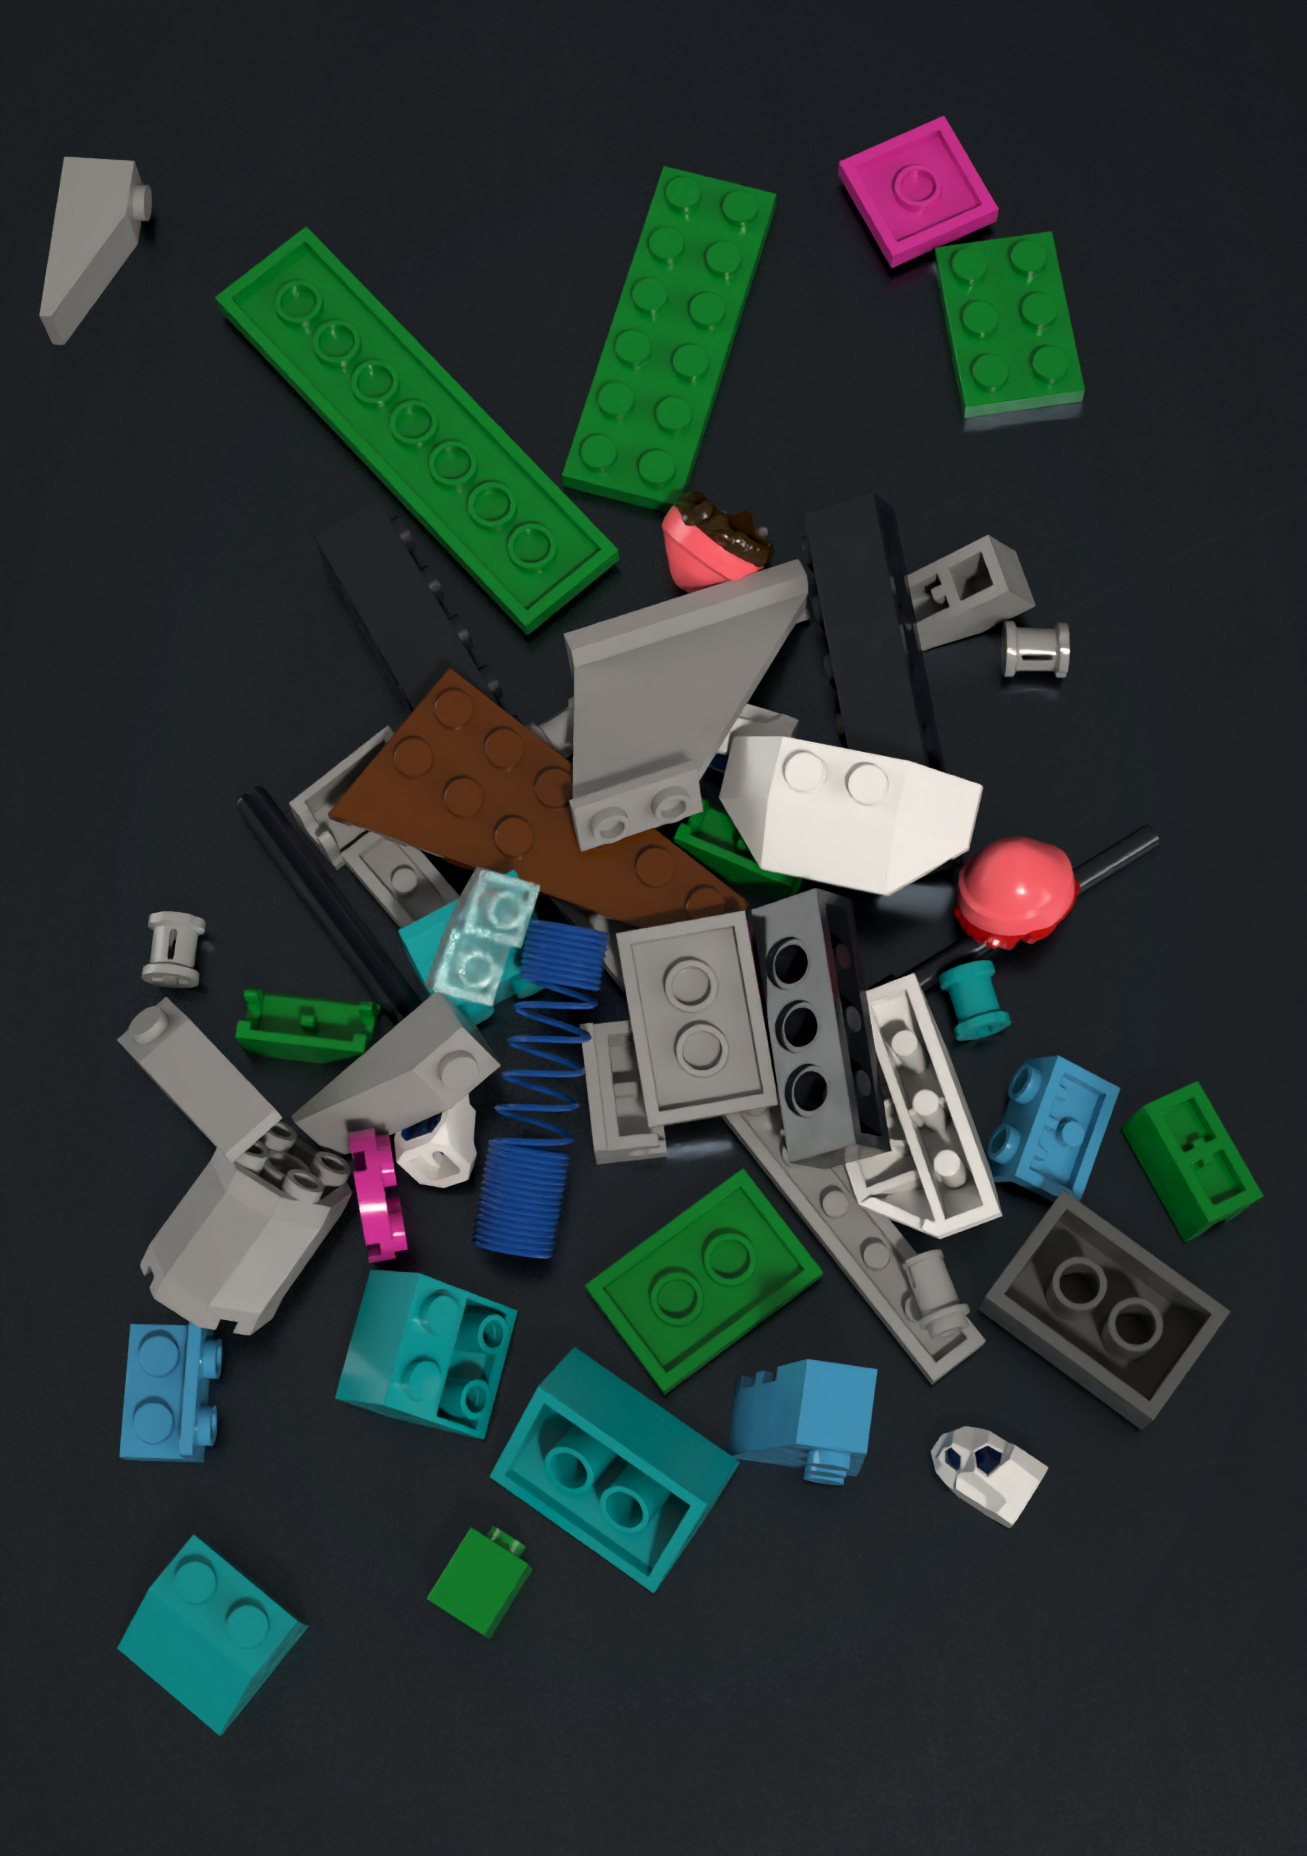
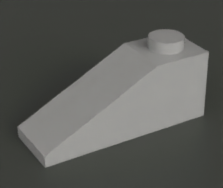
M64 157L39 314L52 344L65 345L137 246L141 221H149L152 210L151 189L149 185H143L135 161Z
M989 535L907 575L922 651L982 633L1036 606L1016 551Z
M438 989L291 1117L294 1123L326 1152L342 1157L351 1153L348 1132L374 1128L375 1135L387 1133L391 1135L451 1109L501 1065L477 1026Z
M167 997L156 1006L149 1007L140 1012L131 1022L129 1030L117 1039L166 1096L231 1163L282 1119V1116Z

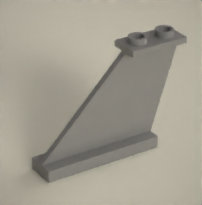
M799 559L564 634L571 676L574 681L573 799L569 800L576 839L581 852L603 844L614 843L622 838L667 823H674L685 817L703 812L699 785L701 777L795 624L811 619L807 574Z

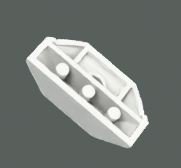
M733 736L719 799L763 871L890 896L930 873L951 858L954 859L969 850L983 786L907 760L784 736Z
M915 973L866 991L891 1151L845 1164L858 1204L864 1209L938 1239L1003 1216L992 1172L961 1085ZM827 1086L823 1092V1102L827 1096Z

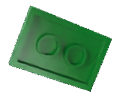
M1052 231L935 247L933 262L963 417L969 418L1082 402L1085 388Z
M742 1168L585 1285V1289L665 1395L823 1276V1271L744 1168Z

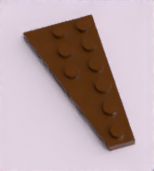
M451 668L448 669L328 813L331 820L350 827L354 825L381 835L388 841L405 847L408 845L446 859L448 863L492 879H497L515 870L525 891L539 896L541 894L570 904L574 906V909L593 916L600 915L637 930L745 911L746 913L751 905L654 828L622 838L614 843L603 844L581 852L576 839L569 800L573 799V764Z

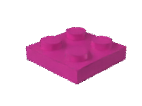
M945 116L839 162L838 175L891 268L997 221L999 208Z

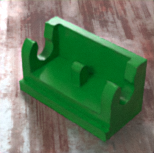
M701 797L703 812L691 815L687 824H680L674 836V844L717 878L776 902L796 895L803 879L763 871L729 814L709 805V800Z
M247 987L244 991V999L247 1001L246 1021L238 1020L235 1035L246 1055L349 1067L376 1043L382 1008L372 1001L350 1002L264 992L259 988Z
M1198 1081L1144 1105L1121 1127L1122 1132L1184 1242L1201 1235L1221 1220L1229 1221L1251 1204L1264 1197Z

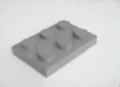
M745 911L616 933L648 1127L655 1128L779 1106Z

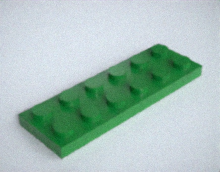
M663 166L562 473L564 487L668 513L670 508L675 505L678 497L687 491L775 212L776 193Z

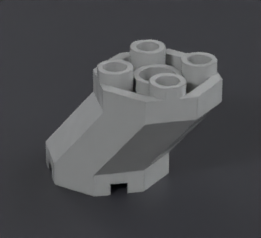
M282 1121L276 1123L233 1163L216 1148L211 1161L151 1241L140 1263L144 1276L153 1272L154 1278L149 1287L153 1298L197 1327L216 1330L220 1320L223 1319L238 1322L233 1333L249 1336L273 1319L282 1298L343 1213L353 1193L347 1183L351 1173L348 1163L335 1154L319 1152L297 1138L295 1130Z

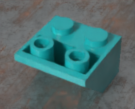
M370 1269L335 1399L384 1416L472 1438L484 1439L518 1311L420 1273Z

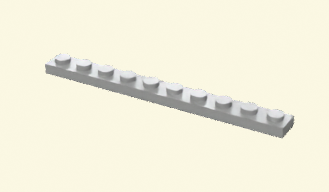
M550 898L570 925L603 931L609 934L610 937L607 939L609 944L606 945L608 950L604 952L607 957L603 959L605 964L602 966L626 995L616 933L637 929L600 915L593 916L574 909V906ZM777 1086L779 1106L721 1116L932 1385L985 1344L986 1340L967 1316L968 1328L943 1339L931 1340L928 1330L920 1329L918 1322L923 1316L907 1274L901 1266L906 1260L918 1254L889 1218L860 1207L845 1164L828 1169H820L789 1163L788 1153L782 1143L780 1134L783 1119Z

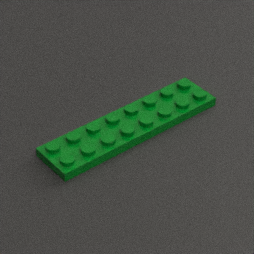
M307 226L215 297L218 309L527 636L620 560L619 550Z

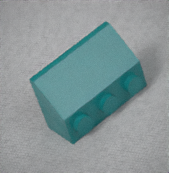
M574 1347L537 1387L489 1477L649 1591L655 1593L715 1505L740 1462Z

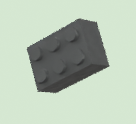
M1064 1190L989 1290L978 1309L1141 1430L1155 1419L1231 1312Z

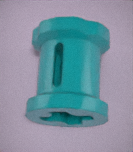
M990 960L974 961L954 967L941 974L937 979L940 989L948 991L958 1021V1025L953 1030L958 1041L987 1037L1009 1027L1012 1023L1009 1013L1001 1011L991 981V977L996 971L993 962Z

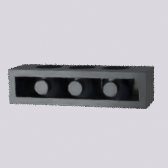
M814 888L751 910L755 931L752 946L760 965L764 992L761 1004L764 1018L769 1025L773 1052L771 1062L775 1084L778 1087L783 1119L780 1134L782 1143L788 1153L789 1163L828 1169L890 1152V1138L852 900ZM808 961L807 970L803 976L804 967L806 962ZM817 1024V1032L813 1039L814 1027ZM827 1086V1096L823 1103V1092Z

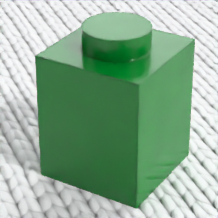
M495 1526L491 1527L486 1536L471 1527L428 1595L427 1600L490 1639L533 1570L527 1562L520 1559L527 1547Z

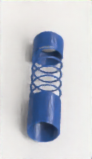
M530 919L528 921L530 926L526 928L528 933L525 934L527 937L524 941L526 946L523 947L525 952L522 953L524 958L521 960V963L523 965L519 967L521 969V972L518 973L520 978L588 1003L523 1001L513 1004L512 1007L515 1012L523 1016L568 1030L582 1037L518 1035L510 1036L506 1041L516 1049L561 1063L577 1071L504 1070L500 1075L509 1082L554 1096L571 1103V1105L498 1104L494 1109L499 1114L547 1129L566 1138H491L488 1140L490 1147L486 1150L489 1154L485 1156L488 1160L484 1162L486 1167L483 1169L485 1174L482 1175L484 1180L481 1181L483 1186L480 1190L482 1193L478 1195L480 1200L477 1201L479 1204L476 1208L478 1212L475 1214L477 1219L473 1221L476 1224L473 1227L475 1232L471 1234L473 1239L470 1242L476 1247L491 1251L549 1259L554 1255L551 1251L555 1249L553 1244L556 1243L554 1238L557 1236L555 1231L558 1230L556 1225L559 1221L557 1218L561 1216L558 1212L561 1211L560 1205L563 1203L561 1198L564 1197L562 1192L565 1191L563 1186L566 1184L564 1179L567 1178L565 1173L568 1171V1168L566 1166L570 1164L568 1159L571 1156L566 1152L538 1146L566 1145L573 1142L574 1137L562 1128L509 1110L572 1111L579 1108L580 1103L567 1094L514 1076L578 1077L584 1075L586 1069L569 1059L518 1042L584 1043L590 1041L592 1036L581 1028L523 1008H595L598 1005L596 999L559 985L592 991L600 990L599 984L602 983L600 978L603 976L601 971L604 970L602 965L605 964L603 959L607 957L604 952L608 950L606 945L609 944L607 939L610 936L607 932Z

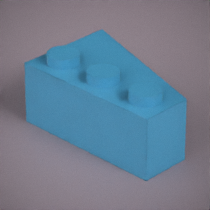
M805 1359L778 1366L775 1381H772L773 1372L764 1370L756 1372V1379L746 1376L737 1377L726 1453L736 1459L805 1469L803 1479L829 1485H844V1478L847 1475L858 1476L867 1455L878 1369Z

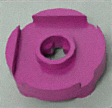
M374 1128L348 1132L369 1263L396 1259V1251L408 1250L400 1198L399 1196L386 1198L385 1187L397 1185L389 1133L375 1135Z

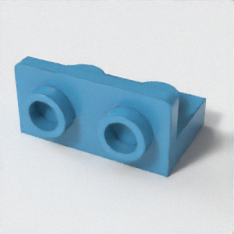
M1059 1055L1025 1060L1011 1079L1008 1089L1009 1104L1001 1125L995 1129L987 1145L988 1163L994 1182H1014L1053 1203L1064 1190L1080 1202L1120 1088Z
M190 1321L189 1326L130 1324L120 1458L139 1461L204 1462L205 1446H213L217 1434V1408L215 1405H208L210 1379H218L222 1367V1342L220 1338H213L214 1330L197 1327Z

